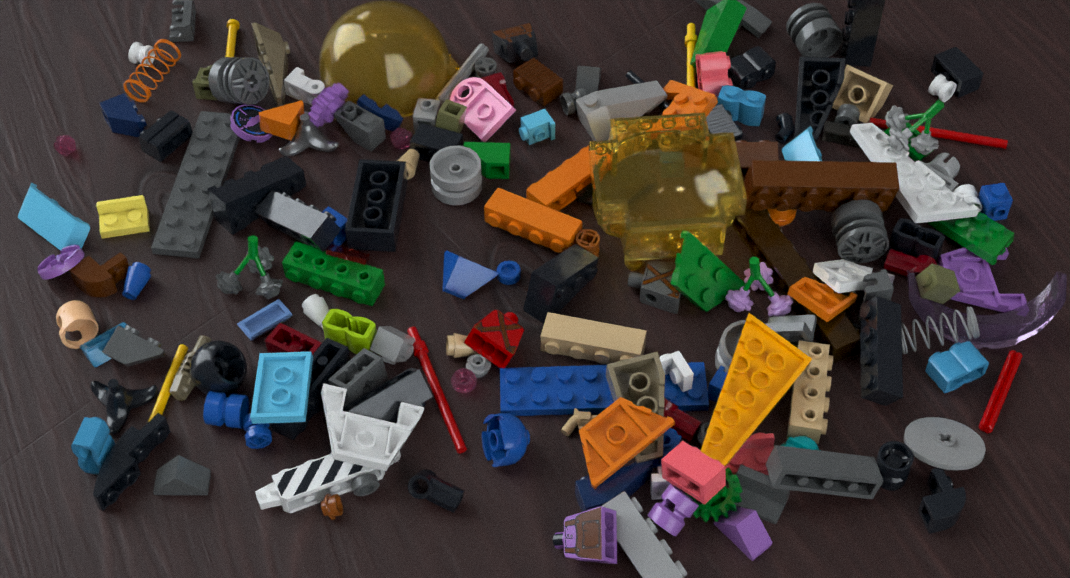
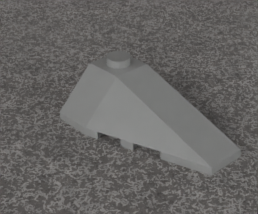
M658 81L595 91L576 99L578 119L593 141L602 146L608 142L612 130L617 125L631 124L638 121V118L644 113H650L667 99V94Z

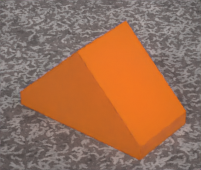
M303 101L259 112L261 131L292 140L301 123L300 116L304 114Z

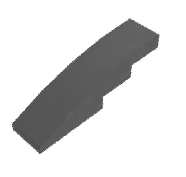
M722 0L695 1L705 10H708ZM737 0L747 7L738 30L743 25L759 39L772 24V21L743 0Z

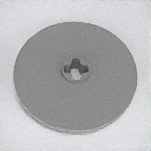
M926 417L917 419L906 427L904 433V443L911 449L916 458L941 469L966 470L973 468L982 462L986 451L982 438L974 430L962 423L946 418Z

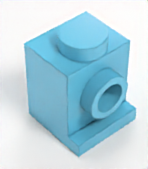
M545 109L521 117L520 137L523 141L526 140L529 145L547 138L554 140L555 122Z

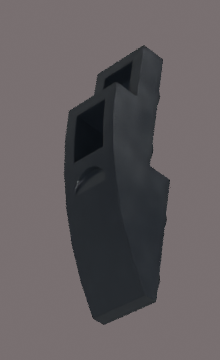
M157 413L140 431L131 426L121 436L106 457L99 471L93 491V497L102 512L109 505L115 503L119 495L128 486L133 485L141 475L138 464L143 462L158 444L163 443L171 433L166 418L161 414Z

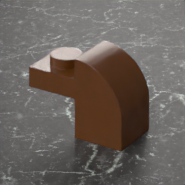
M120 252L101 266L90 256H87L69 271L74 284L82 292L91 297L100 298L118 292L115 284L126 277L129 264L126 256Z

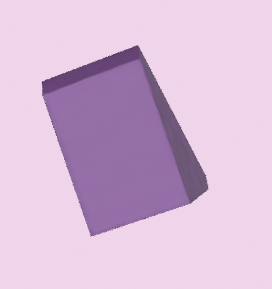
M736 506V512L728 510L729 517L726 519L721 515L718 522L714 521V525L753 561L772 546V541L756 510Z

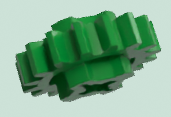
M730 468L725 469L726 483L729 485V488L725 485L705 505L703 503L699 504L693 513L696 519L702 516L703 521L707 522L709 517H713L714 521L718 522L719 515H723L727 519L729 517L728 510L736 512L735 502H742L740 493L743 490L737 475H733ZM687 494V495H688L690 498H692L696 503H698L695 498H693L692 496H690L689 494Z

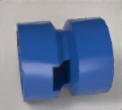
M210 391L204 404V423L213 426H222L225 423L229 428L243 429L242 420L249 414L248 396L231 394L227 397L224 392Z

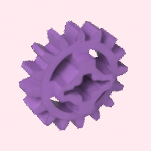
M334 83L332 87L324 88L311 103L313 106L308 113L310 121L317 128L319 126L322 127L325 122H332L335 119L334 113L345 104L344 100L349 96L347 95L349 91L341 83Z

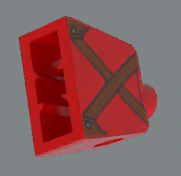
M493 310L474 325L464 344L497 367L505 369L516 352L524 329L517 324L518 317L515 313L507 312L504 315L499 310Z

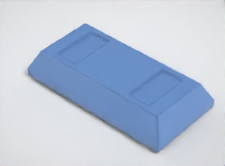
M278 299L240 321L237 325L253 341L275 328L279 323L290 319L293 314Z

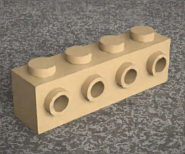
M800 340L798 342L797 348L812 358V361L792 385L787 439L789 437L806 436L814 440L816 444H819L820 435H826L828 419L823 418V413H828L830 401L829 397H825V391H830L832 378L827 376V370L831 371L833 365V356L829 355L830 345Z

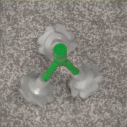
M937 100L925 113L913 115L904 114L902 107L892 106L885 117L886 125L890 128L889 133L891 136L887 139L890 146L896 151L902 149L909 151L908 138L913 135L912 132L926 121L922 134L911 138V147H914L916 152L923 155L938 149L939 141L931 137V131L929 130L931 119L944 108L943 102ZM921 118L909 129L906 128V123L909 120Z

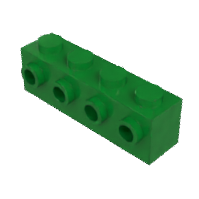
M299 242L294 243L282 261L285 278L293 282L309 285L314 289L330 292L338 297L342 296L354 300L358 304L373 306L385 286L382 269L327 251L322 252Z

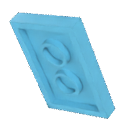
M311 351L259 354L250 416L252 424L306 422L313 363Z

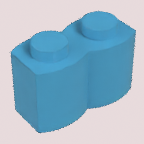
M725 85L720 90L717 105L722 104L725 110H729L733 121H739L748 126H760L764 114L766 95L757 91H744L735 86Z
M970 341L958 342L952 345L948 351L936 352L931 355L925 371L943 393H948L959 388L964 383L972 382L983 376L989 362Z
M84 417L71 445L72 452L78 457L79 467L85 473L96 475L99 474L106 457L115 445L112 436L109 434L110 429L108 425L99 417Z

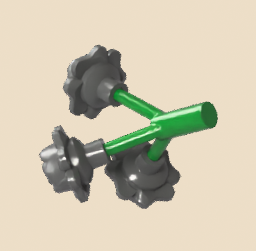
M254 235L248 237L246 257L237 269L232 270L231 273L221 271L220 274L215 276L218 280L217 286L221 289L222 293L237 295L243 289L240 285L241 282L238 280L241 276L240 272L248 265L251 273L257 271L262 282L255 292L256 295H262L266 299L279 295L283 280L270 278L269 273L265 272L272 268L271 262L274 261V256L270 254L267 247L261 248L258 246V238Z

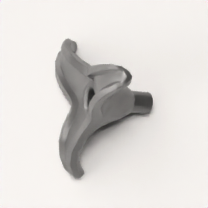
M305 111L300 116L301 123L293 139L286 146L278 150L284 156L296 155L308 147L323 152H331L338 147L339 143L328 139L310 121L309 112Z

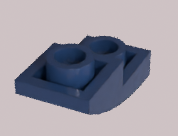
M365 94L358 99L356 105L384 119L385 129L394 132L400 129L404 118L396 109L391 108L388 104L380 108L374 100L369 99Z

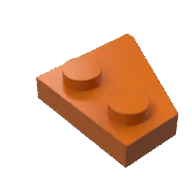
M807 277L790 286L788 291L789 296L826 322L854 304L858 296L853 292H850L849 296L834 292L827 284L819 283Z

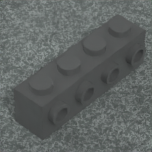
M775 445L766 462L772 488L873 499L883 483L875 457Z

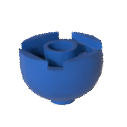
M498 413L488 415L483 423L488 424L487 431H483L481 437L487 461L492 459L494 462L492 464L493 467L515 464L524 456L530 442L528 430L519 418L511 414Z

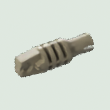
M204 335L199 336L193 350L185 355L169 391L176 400H186L196 386L190 375V362L196 350L205 343L210 342L211 338Z

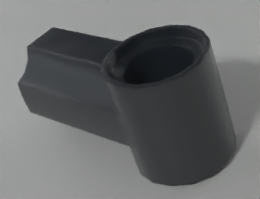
M429 469L419 471L408 483V491L414 498L426 499L453 513L457 510L465 490L438 478ZM418 479H424L428 484V489L421 488Z

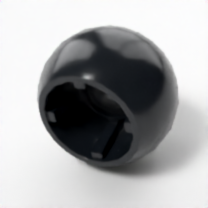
M215 340L205 343L196 350L190 362V375L193 383L200 391L207 395L210 391L224 392L226 395L233 393L241 386L247 374V364L243 353L238 347L227 341Z

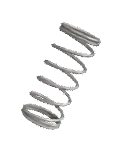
M967 307L968 328L959 310L955 309L953 314L954 331L947 316L941 313V337L935 322L930 316L926 318L927 339L918 320H913V342L906 326L901 322L913 351H917L915 322L920 329L927 348L930 349L929 319L934 326L940 344L944 345L942 315L945 317L954 341L957 343L956 312L962 320L968 338L971 340L972 335L975 339L979 338V328L973 307ZM902 329V354L905 355V353H908Z

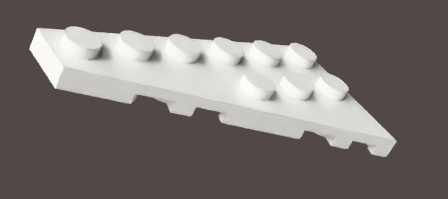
M873 123L852 124L850 133L871 162L897 163L899 190L896 197L915 224L977 216L980 210L974 204L969 206L962 200L964 197L958 191H950L944 186L945 181L919 160L914 162L909 158L908 151L904 149L896 151L891 147L889 141H887L889 136Z

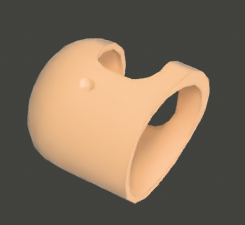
M73 300L63 304L58 309L56 322L60 328L59 335L61 341L66 347L78 349L82 344L96 337L99 327L88 304ZM78 330L82 334V339L79 341H70L65 338L66 331L73 332Z

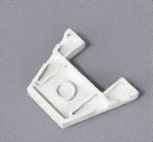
M323 384L321 395L333 459L387 471L422 417L424 407L401 402L397 423L343 411L347 389Z

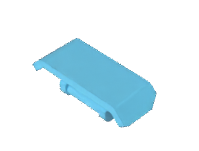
M811 126L781 149L785 161H822V154L812 136L814 130Z
M31 183L18 218L59 250L70 245H79L82 249L90 231V225L83 222L80 218L74 217L62 208L56 200L50 199L38 190L36 184Z

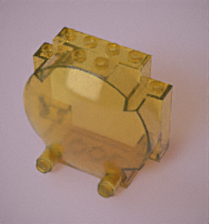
M705 113L610 119V140L589 142V164L593 187L592 206L597 224L601 226L607 235L621 239L625 266L635 271L642 267L643 260L676 258L677 253H681L684 238H680L683 230L693 234L715 256L723 255L726 228L732 225L735 215H745L747 203L733 132L709 134Z

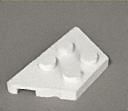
M844 259L815 263L813 273L837 293H855L856 290H864L865 287L874 285L875 282H863L864 276L871 274L873 268L858 265ZM888 273L891 283L893 284L895 275Z

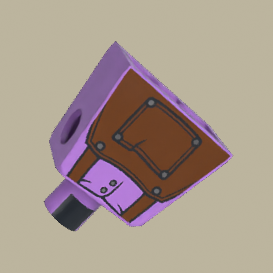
M601 506L566 517L564 520V532H557L553 536L555 548L564 549L566 558L617 564L616 510Z

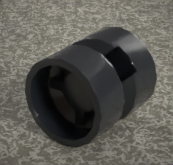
M889 441L880 447L876 462L883 478L881 488L895 491L905 485L914 461L913 452L906 444L899 441Z

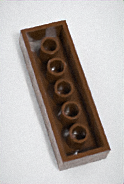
M751 160L743 182L745 209H753L755 211L776 209L778 211L800 209L804 212L812 210L834 212L842 204L862 199L878 204L881 212L887 211L899 190L897 163Z

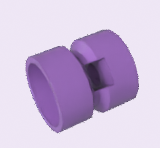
M670 484L661 495L663 501L655 503L647 515L673 536H677L685 525L684 518H690L699 504L680 489Z

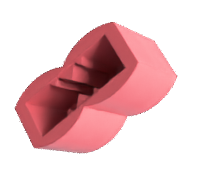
M726 52L696 54L698 89L715 94L717 99L722 86H733L731 78H728V69L731 68L730 57L726 56Z

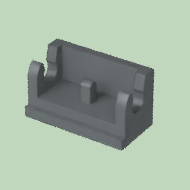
M173 0L172 5H182L183 8L172 9L170 41H194L196 24L194 0Z
M886 269L864 276L863 282H875L874 285L864 288L863 302H859L856 309L860 310V305L876 296L891 301L894 288ZM860 314L857 316L859 323H861Z

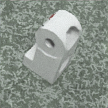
M298 67L284 79L286 95L300 101L302 100L309 105H312L311 103L314 98L325 88L322 81L306 77L304 70Z

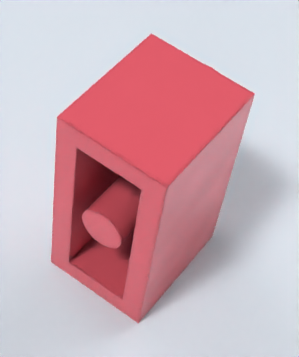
M684 441L661 459L662 478L704 505L726 485L725 466L720 461L710 458L697 447H692Z

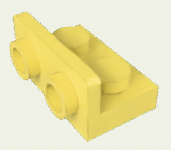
M143 195L96 203L102 239L150 231L149 211Z

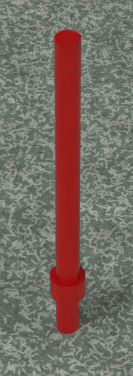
M870 117L869 123H873L878 128H889L886 125V120ZM919 126L917 130L922 134L925 126ZM932 127L929 130L931 131V137L1003 149H1006L1008 140Z
M410 327L407 330L408 335L415 338L413 354L419 359L457 453H463L467 448L428 357L429 350L425 341L421 340L417 328Z

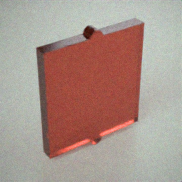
M333 244L326 251L327 255L366 265L370 254Z

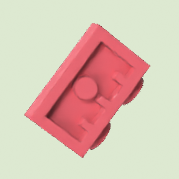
M760 432L751 435L726 465L725 469L730 468L734 475L742 464L765 475H769L766 462L774 448V434Z

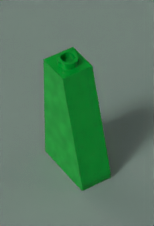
M722 0L706 11L690 65L696 68V54L719 51L727 53L747 7L737 0Z

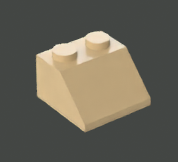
M847 65L844 70V81L832 108L838 110L843 104H852L860 110L859 121L869 123L870 117L874 118L884 105L893 85Z

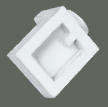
M680 351L662 355L660 361L665 375L670 374L672 382L678 384L682 392L692 389L694 373Z

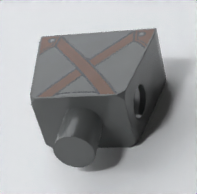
M649 261L647 262L644 274L630 272L628 286L641 289V303L678 314L682 293L671 285L672 274L676 267L675 262Z

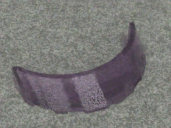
M907 270L908 298L919 317L926 323L927 316H930L941 335L940 315L944 313L954 331L953 314L955 310L921 297L914 272ZM1056 272L1053 279L1038 296L1019 308L994 315H975L979 328V338L975 339L973 335L971 340L968 338L962 320L956 312L958 342L970 341L976 349L983 347L999 349L1016 345L1031 336H1035L1044 329L1063 307L1066 301L1067 274ZM960 312L968 328L967 313ZM942 315L943 337L956 343L948 323ZM929 319V321H928L929 327H930L934 332H936L935 329H934V326H933V324H932V322H931V320Z

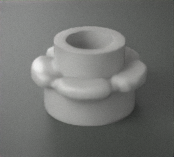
M480 354L471 355L467 359L468 363H466L467 371L470 375L477 378L485 376L491 367V362Z

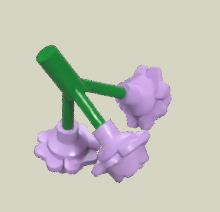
M751 257L749 259L750 268L744 271L745 276H747L744 279L745 286H742L740 290H728V294L725 296L728 300V306L734 309L735 312L750 311L751 306L754 304L748 296L751 286L753 291L759 288L761 291L766 290L769 294L768 298L771 301L767 307L769 316H785L790 313L791 304L793 303L792 297L789 295L779 296L777 292H773L769 287V284L773 282L771 277L773 270L767 268L764 262L760 263L758 257Z

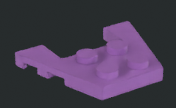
M965 247L939 256L937 260L938 265L955 272L960 292L953 296L951 300L1020 317L1028 316L1030 309L1025 295L1000 294L988 262ZM1007 247L1003 255H998L997 260H1006L1009 255Z

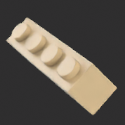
M547 312L541 333V351L549 354L571 356L575 359L592 360L601 364H610L642 356L646 345L647 331Z

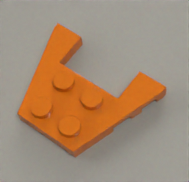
M670 80L663 90L667 94V99L673 101L663 111L660 118L656 122H636L644 125L648 138L656 137L659 132L668 131L669 135L694 131L698 129L712 111L718 100L715 94Z

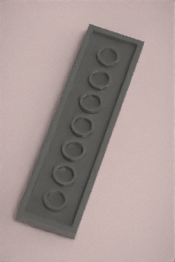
M200 111L151 246L153 254L200 258L214 217L207 188L224 186V181H226L240 139L231 129V114Z

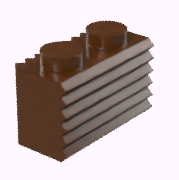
M535 57L513 70V83L518 90L525 91L534 102L538 101L543 106H546V104H549V102H552L553 99L555 100L556 97L563 93L562 77L560 78L559 75L553 73L547 66L538 62Z

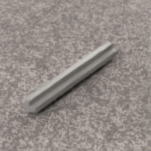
M482 43L479 44L441 90L436 100H440L441 105H443L446 99L450 100L454 88L461 81L467 79L475 70V62L487 55L489 51L487 46Z

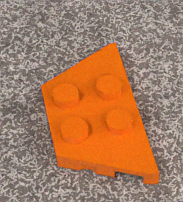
M620 397L579 430L591 486L594 489L675 425L673 418L663 417L653 413L649 408L636 406L632 401Z

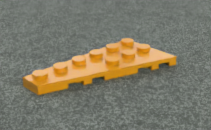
M748 313L700 449L702 453L720 461L725 467L812 361V358L750 313Z

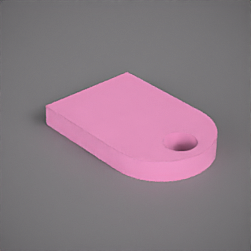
M477 77L461 81L454 88L450 97L451 101L467 106L464 124L483 142H486L516 111L486 81ZM470 89L469 94L461 98L463 91Z

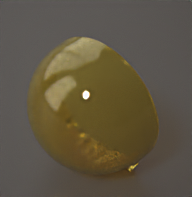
M390 0L370 1L344 13L327 32L319 56L320 81L324 83L325 88L332 87L334 83H341L349 91L348 97L344 100L345 103L351 101L357 104L358 99L365 94L369 99L374 100L378 107L382 108L388 104L391 108L396 109L402 117L414 114L418 98L436 100L438 94L460 68L459 64L449 54L441 32L425 14L410 5Z

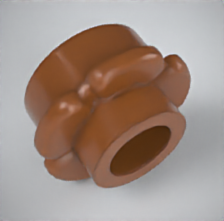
M328 493L325 495L324 500L321 501V509L323 515L329 516L331 520H335V517L343 514V505L338 494L331 495Z

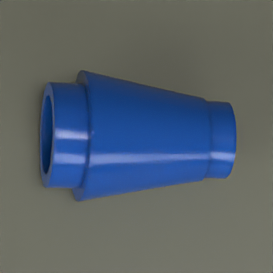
M133 262L132 266L128 267L122 292L125 298L136 300L151 278L150 267L140 262Z

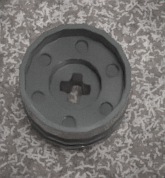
M810 3L798 8L790 16L786 24L787 33L793 43L796 44L802 57L828 58L839 49L843 42L842 30L836 21L833 20L826 6L821 3Z
M222 57L213 64L208 77L212 95L218 101L226 104H257L267 94L270 84L266 66L260 60L253 57Z
M853 200L842 204L833 212L831 225L836 237L838 255L841 259L856 264L868 263L885 254L889 248V239L878 204L870 200Z

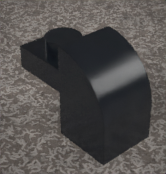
M934 468L931 470L927 481L932 495L923 497L918 509L929 534L949 529L955 525L966 501L964 487L954 489L952 479L946 476L944 470Z

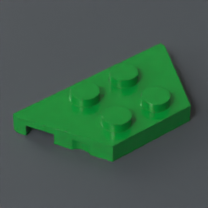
M978 212L975 217L928 222L929 225L991 265L997 262L998 255H1003L1006 247L1011 245L1014 238L1012 231L981 212Z
M686 230L681 232L680 238H684L681 253L676 255V267L672 274L671 285L700 310L708 312L726 299L725 296L728 294V290H739L746 283L693 234Z

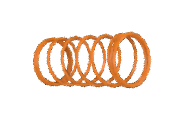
M159 39L154 44V49L148 52V57L142 59L135 72L124 82V90L133 100L138 102L148 101L151 97L150 89L156 90L158 87L156 82L164 80L162 74L170 72L168 66L173 67L179 61L181 52L173 42ZM167 43L171 45L178 53V58L174 59L167 51L159 49L158 44ZM154 51L156 57L150 56V53ZM156 51L158 52V54H159L163 59H165V60H167V61H170V62H174V64H173V65L166 64L164 61H162V60L158 57ZM162 52L168 54L171 58L165 56ZM147 58L150 65L143 64ZM150 58L162 62L168 71L166 73L159 71L153 66ZM142 66L145 73L137 72L138 68ZM144 66L155 69L159 72L162 79L156 80L145 71ZM136 74L139 81L131 79L132 76ZM138 74L148 76L153 80L156 87L150 88L139 79ZM130 82V85L133 88V90L140 96L146 97V99H140L134 96L127 89L126 84ZM132 83H135L138 86H140L145 91L147 96L139 93L133 87Z

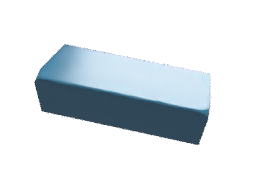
M125 322L119 324L122 328H125L127 325ZM117 326L80 346V349L94 367H98L112 359L102 351Z

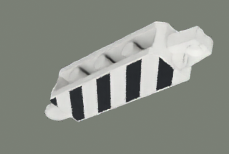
M400 451L391 463V465L400 460ZM331 452L329 455L308 460L294 468L281 470L279 473L272 475V483L255 491L261 510L282 505L285 512L293 513L320 503L328 493L331 495H341L352 491L351 482L359 476L375 474L379 481L383 479L385 471L335 460Z

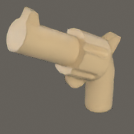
M574 408V415L569 418L561 432L566 436H570L577 425L580 430L597 415H591V412L578 411L577 408Z

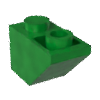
M464 142V147L475 151L481 159V174L486 179H509L511 163L510 143Z

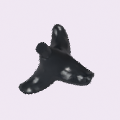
M111 379L108 382V386L99 381H92L90 385L96 398L106 406L107 425L111 434H117L122 430L131 409L149 403L158 393L156 385L145 389H127L119 385L116 379Z

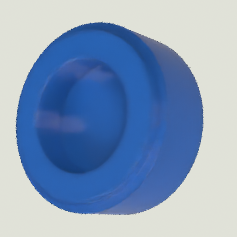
M504 261L498 265L497 272L500 274L497 275V279L499 282L505 285H512L520 280L521 268L518 263Z

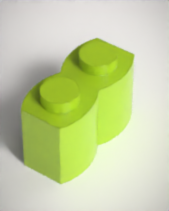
M330 309L322 321L325 339L329 338L345 345L355 354H358L364 348L371 351L370 348L377 333L376 324L373 321L364 317H352L348 312L340 309Z

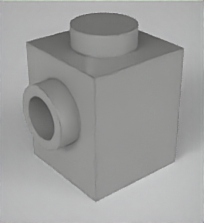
M418 98L413 114L414 133L420 123L436 125L438 111L441 108L440 100Z
M379 326L370 350L381 355L384 362L395 365L396 362H406L410 358L414 350L413 343L415 338L392 326Z

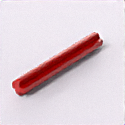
M1011 350L1008 353L978 426L981 431L986 433L993 431L1023 357L1020 352Z

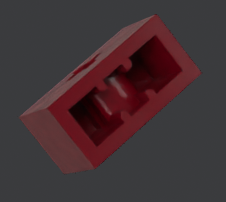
M279 323L265 339L268 353L311 351L313 355L322 344V342L282 323Z

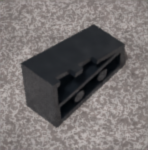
M574 244L532 271L523 311L544 324L547 312L558 314L596 276L598 271L596 266L599 257Z

